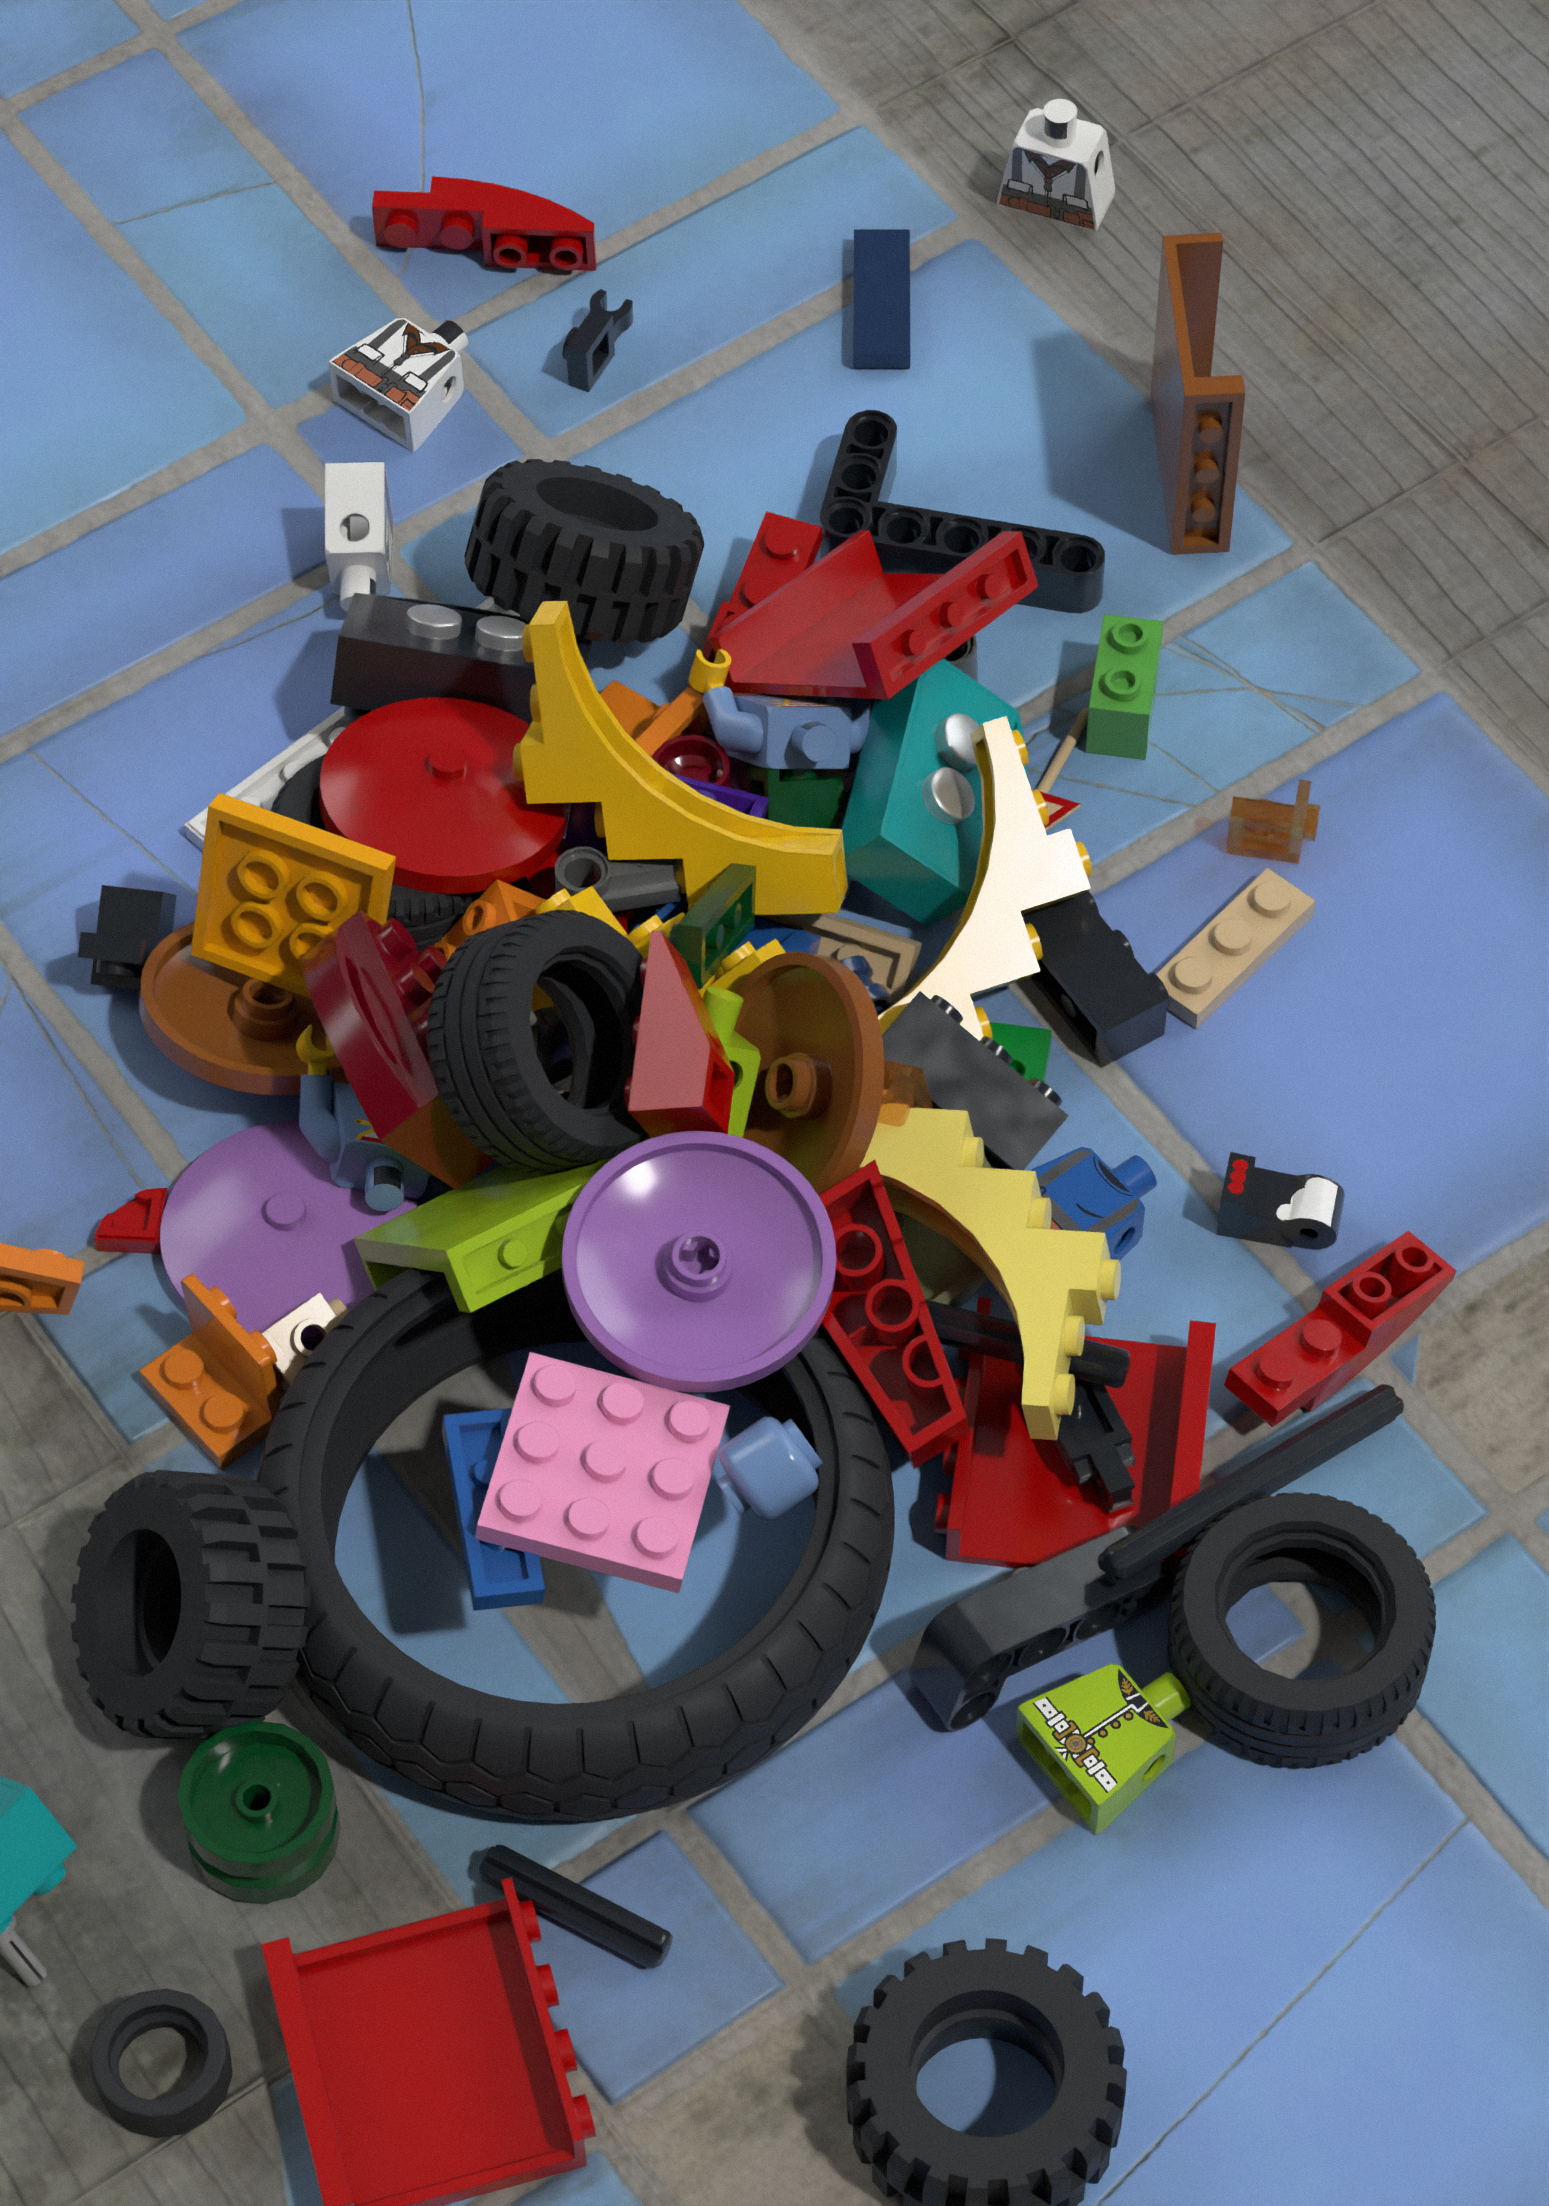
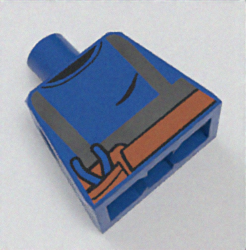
M1080 1147L1030 1170L1036 1171L1041 1197L1050 1198L1052 1216L1050 1229L1105 1233L1110 1258L1119 1261L1138 1244L1143 1234L1145 1207L1139 1198L1157 1185L1152 1169L1140 1156L1133 1155L1111 1170L1091 1148Z

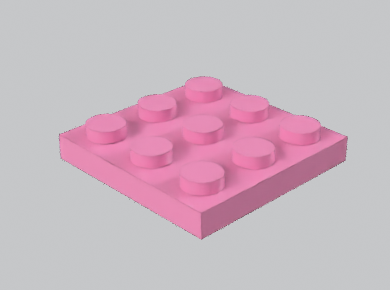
M530 1352L477 1523L475 1538L679 1593L730 1405Z

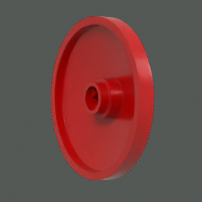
M433 697L404 700L380 707L361 716L347 726L332 742L326 752L320 773L319 807L326 830L335 835L396 856L392 883L405 888L431 893L461 894L486 891L496 879L509 884L530 874L541 866L560 844L568 823L570 803L527 804L524 781H517L514 775L513 752L515 745L521 743L530 725L499 708L456 698Z

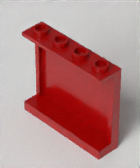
M512 1877L501 1880L504 1899L293 1955L289 1937L261 1944L324 2206H444L587 2166L584 2140L596 2137L586 2094L572 2097L566 2073L578 2070L572 2042L567 2028L556 2031L553 2029L548 2008L560 2005L554 1977L549 1963L539 1966L535 1964L530 1944L542 1941L536 1912L531 1899L518 1902Z

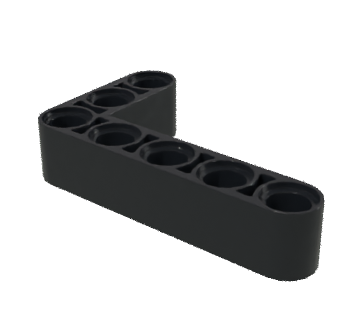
M878 410L861 411L849 418L845 425L820 511V527H822L824 537L820 546V559L860 530H870L883 573L946 574L1003 531L1022 532L1039 587L1016 604L1067 613H1085L1099 605L1103 596L1105 551L1097 540L1081 534L888 503L897 469V425L891 416Z

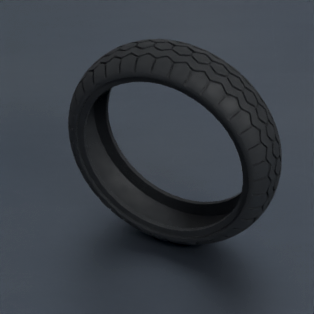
M410 1268L389 1280L348 1312L320 1342L299 1370L283 1397L272 1422L257 1471L256 1481L263 1488H267L284 1505L282 1512H286L293 1519L299 1535L295 1538L296 1544L304 1549L308 1569L303 1571L305 1586L310 1587V1607H305L303 1626L308 1627L306 1643L304 1647L298 1649L295 1660L300 1664L295 1675L300 1686L320 1712L356 1748L401 1779L451 1802L509 1817L560 1822L612 1819L645 1813L677 1804L719 1787L769 1757L816 1715L842 1683L856 1661L880 1608L893 1553L895 1528L894 1489L884 1437L866 1392L821 1326H819L808 1344L782 1368L751 1384L734 1388L751 1401L765 1416L773 1417L781 1424L791 1418L823 1462L821 1466L815 1469L819 1484L818 1488L812 1493L816 1515L809 1542L797 1570L775 1604L763 1619L740 1641L717 1658L686 1676L657 1688L626 1697L589 1703L553 1704L528 1702L490 1695L460 1685L429 1670L406 1655L387 1639L360 1610L344 1585L335 1565V1545L339 1520L348 1491L362 1462L393 1421L422 1395L464 1369L501 1354L533 1346L561 1342H587L589 1340L578 1326L570 1310L564 1289L562 1268L471 1313L459 1311L444 1272Z

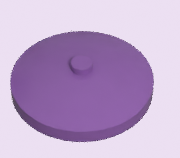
M299 1120L272 1122L245 1129L221 1140L200 1155L185 1170L168 1197L160 1226V1246L169 1285L176 1299L186 1312L187 1308L181 1286L182 1279L193 1273L207 1289L217 1286L232 1303L237 1313L236 1320L248 1333L253 1329L258 1330L260 1333L318 1293L322 1294L327 1303L335 1297L339 1298L347 1309L351 1311L374 1292L353 1238L416 1208V1198L404 1197L401 1206L391 1211H378L371 1208L365 1201V1190L340 1187L332 1181L328 1161L322 1159L302 1134ZM313 1326L305 1327L301 1333L303 1346L311 1351L315 1350L324 1339L322 1332Z
M684 1131L666 1134L636 1144L615 1156L593 1175L582 1189L568 1217L563 1238L562 1273L565 1294L570 1310L586 1338L600 1354L627 1374L649 1384L676 1391L698 1393L730 1390L751 1384L782 1368L808 1344L818 1330L830 1304L835 1280L836 1245L833 1229L827 1211L811 1184L794 1166L770 1149L753 1141L720 1132Z

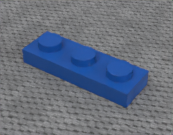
M512 1408L443 1415L442 1435L473 1611L540 1604L544 1601L545 1585L538 1554L522 1552L475 1538L477 1523Z

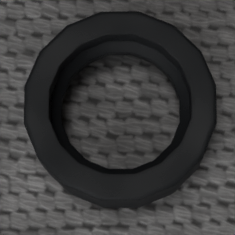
M167 1988L140 1992L116 2005L98 2026L90 2049L92 2078L109 2115L130 2132L154 2138L185 2134L208 2121L224 2102L233 2076L231 2051L226 2033L213 2009L192 1994ZM165 2027L187 2030L196 2036L203 2048L204 2066L201 2075L190 2088L173 2097L157 2100L136 2097L126 2089L120 2078L119 2061L123 2051L135 2038L152 2029Z

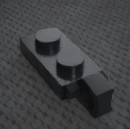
M1016 1363L1015 1369L1023 1383L1024 1365ZM1075 1378L1073 1411L1071 1415H1061L1058 1437L1053 1442L1069 1473L1074 1474L1078 1484L1081 1485L1093 1481L1095 1491L1108 1513H1112L1134 1504L1132 1489L1135 1488V1483L1127 1470V1467L1135 1465V1456L1131 1449L1132 1436L1105 1385Z

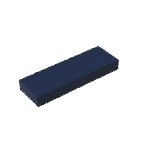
M854 229L853 368H910V229Z

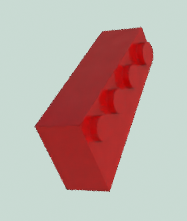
M873 1160L819 1195L830 1219L836 1245L834 1287L830 1304L820 1326L849 1365L866 1392L871 1406L913 1469H916L970 1434V1429L876 1160Z

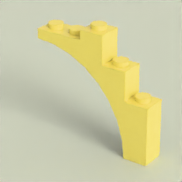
M881 1106L871 1143L858 1170L871 1161L876 1160L892 1209L910 1216L948 1238L984 1271L1008 1305L1021 1336L1024 1352L1022 1408L1029 1436L1032 1439L1057 1440L1061 1415H1071L1074 1406L1075 1378L1073 1374H1068L1071 1356H1081L1085 1324L1103 1325L1107 1300L1118 1299L1121 1283L1120 1261L1110 1258L1105 1233L1050 1229L1052 1216L1050 1198L1041 1197L1036 1171L982 1168L984 1159L983 1139L981 1137H974L968 1111Z

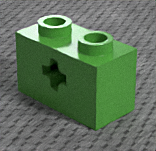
M1103 615L1088 711L1086 753L1146 760L1160 668L1164 621Z

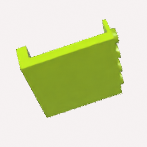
M644 1137L637 1144L648 1139H651L652 1137ZM614 1157L547 1173L521 1172L503 1165L468 1182L458 1191L453 1189L354 1237L353 1240L374 1291L410 1268L444 1272L459 1311L471 1313L562 1268L564 1232L573 1205L593 1175Z

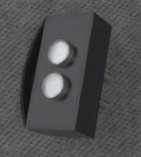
M354 593L338 636L330 704L344 706V715L352 720H357L375 709L404 700L433 697L456 698L499 708L531 725L533 719L530 710V692L532 685L536 684L534 663H527L525 661L522 647L523 629L530 622L521 619L517 615L461 605ZM575 634L578 649L588 669L592 640L583 639V636Z

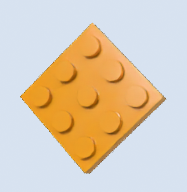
M218 793L208 806L191 955L312 999L303 974L301 956L359 910L381 925L386 923L396 856Z

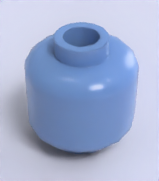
M765 1416L720 1449L719 1460L726 1474L718 1479L716 1483L739 1515H742L752 1507L760 1518L766 1521H773L796 1506L818 1488L819 1479L815 1469L821 1466L823 1462L791 1418L781 1424L777 1419Z

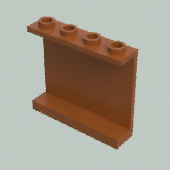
M1222 233L1165 235L1162 238L1150 399L1171 555L1230 552L1246 392L1243 375L1211 376L1223 250Z

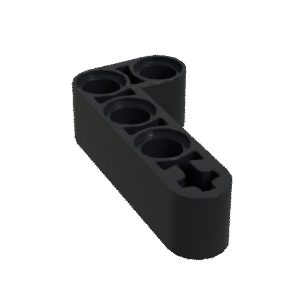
M1134 1525L1120 1527L965 1597L943 1609L930 1621L923 1633L909 1669V1677L950 1731H959L967 1728L986 1715L996 1703L1007 1677L1150 1611L1171 1593L1176 1577L1163 1561L1158 1562L1122 1585L1110 1583L1105 1572L1099 1568V1554L1103 1553L1109 1545L1135 1531L1137 1528Z

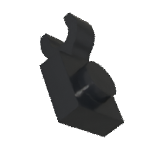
M602 289L592 295L589 302L590 312L579 328L573 327L569 331L562 351L563 358L567 360L569 386L588 393L614 357V342L633 323V301L626 299L619 309L607 311V292Z

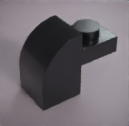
M102 885L96 933L81 932L78 957L93 959L92 985L140 990L142 970L147 958L164 938L173 933L177 895L161 891Z

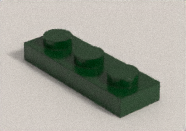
M731 863L722 875L709 885L707 891L697 903L691 905L689 912L678 924H674L671 928L668 940L686 960L698 989L703 988L719 969L721 961L736 949L755 926L756 866Z

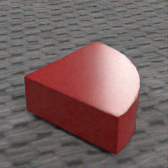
M153 1188L134 1194V1200L118 1208L112 1215L108 1213L101 1220L95 1234L94 1241L97 1251L161 1254L160 1226L163 1211L169 1197L167 1188Z

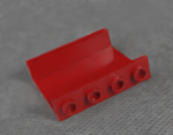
M860 530L709 639L715 656L718 649L725 650L731 656L732 661L725 685L731 689L732 693L889 699L1039 586L1022 532L1003 531L946 574L883 573L870 530Z
M978 1296L976 1312L991 1316L992 1298ZM1190 1320L1187 1347L1085 1336L1084 1339L1126 1349L1130 1353L1131 1359L1129 1373L1124 1385L1120 1388L1105 1386L1132 1436L1131 1449L1135 1456V1465L1127 1467L1135 1483V1488L1132 1489L1134 1504L1112 1513H1108L1095 1491L1093 1481L1079 1485L1074 1478V1474L1069 1473L1053 1440L1030 1438L1022 1408L1023 1383L1015 1369L1016 1363L959 1349L958 1360L970 1361L968 1377H955L954 1379L967 1416L970 1434L944 1451L943 1475L954 1476L952 1494L939 1493L935 1518V1534L947 1535L946 1561L1014 1569L1021 1567L1032 1568L1120 1527L1134 1525L1138 1529L1199 1493L1216 1323ZM1194 1541L1162 1560L1175 1577L1177 1572H1179L1182 1558H1185V1552L1190 1545H1194Z

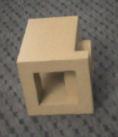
M318 1293L261 1332L277 1356V1362L273 1364L274 1374L285 1394L299 1370L313 1352L306 1349L301 1342L303 1329L307 1326L316 1327L322 1332L323 1338H325L350 1312L339 1298L335 1297L327 1303L322 1294Z

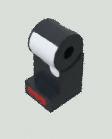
M1230 1152L1220 1200L1216 1235L1292 1248L1293 1246L1315 1250L1328 1248L1335 1243L1345 1198L1344 1189L1339 1183L1328 1177L1316 1174L1297 1176L1255 1167L1256 1157Z

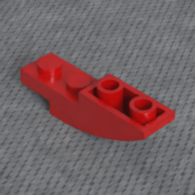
M432 176L430 192L374 190L372 214L376 246L483 250L485 267L596 271L595 223L549 199L494 183Z
M766 511L729 603L722 601L702 650L705 660L714 663L716 657L709 639L711 636L813 565L824 538L822 527Z
M1408 1230L1324 1289L1318 1306L1231 1367L1224 1386L1271 1427L1277 1425L1302 1406L1311 1412L1339 1391L1384 1352L1454 1279L1457 1270Z

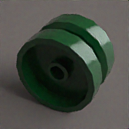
M250 1721L238 1724L235 1727L222 1729L200 1744L183 1768L177 1798L193 1866L211 1888L235 1901L268 1904L295 1897L321 1878L336 1855L341 1826L334 1784L327 1758L310 1737L285 1724Z

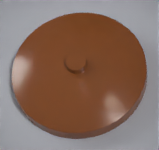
M194 922L179 928L164 938L152 950L145 962L139 992L141 1021L147 1034L158 1049L187 1072L225 1088L261 1095H299L301 1075H307L308 1065L297 1055L296 1043L299 1036L310 1024L312 1025V1044L318 1050L327 1051V1034L312 999L191 955ZM336 1054L327 1062V1075H330L332 1066L342 1067Z
M798 951L786 952L776 955L756 967L734 992L744 999L734 1031L758 1048L761 1056L743 1138L770 1149L788 1161L806 1178L819 1196L856 1172L869 1148L877 1125L883 1095V1038L877 1011L871 996L860 978L847 965L829 956Z

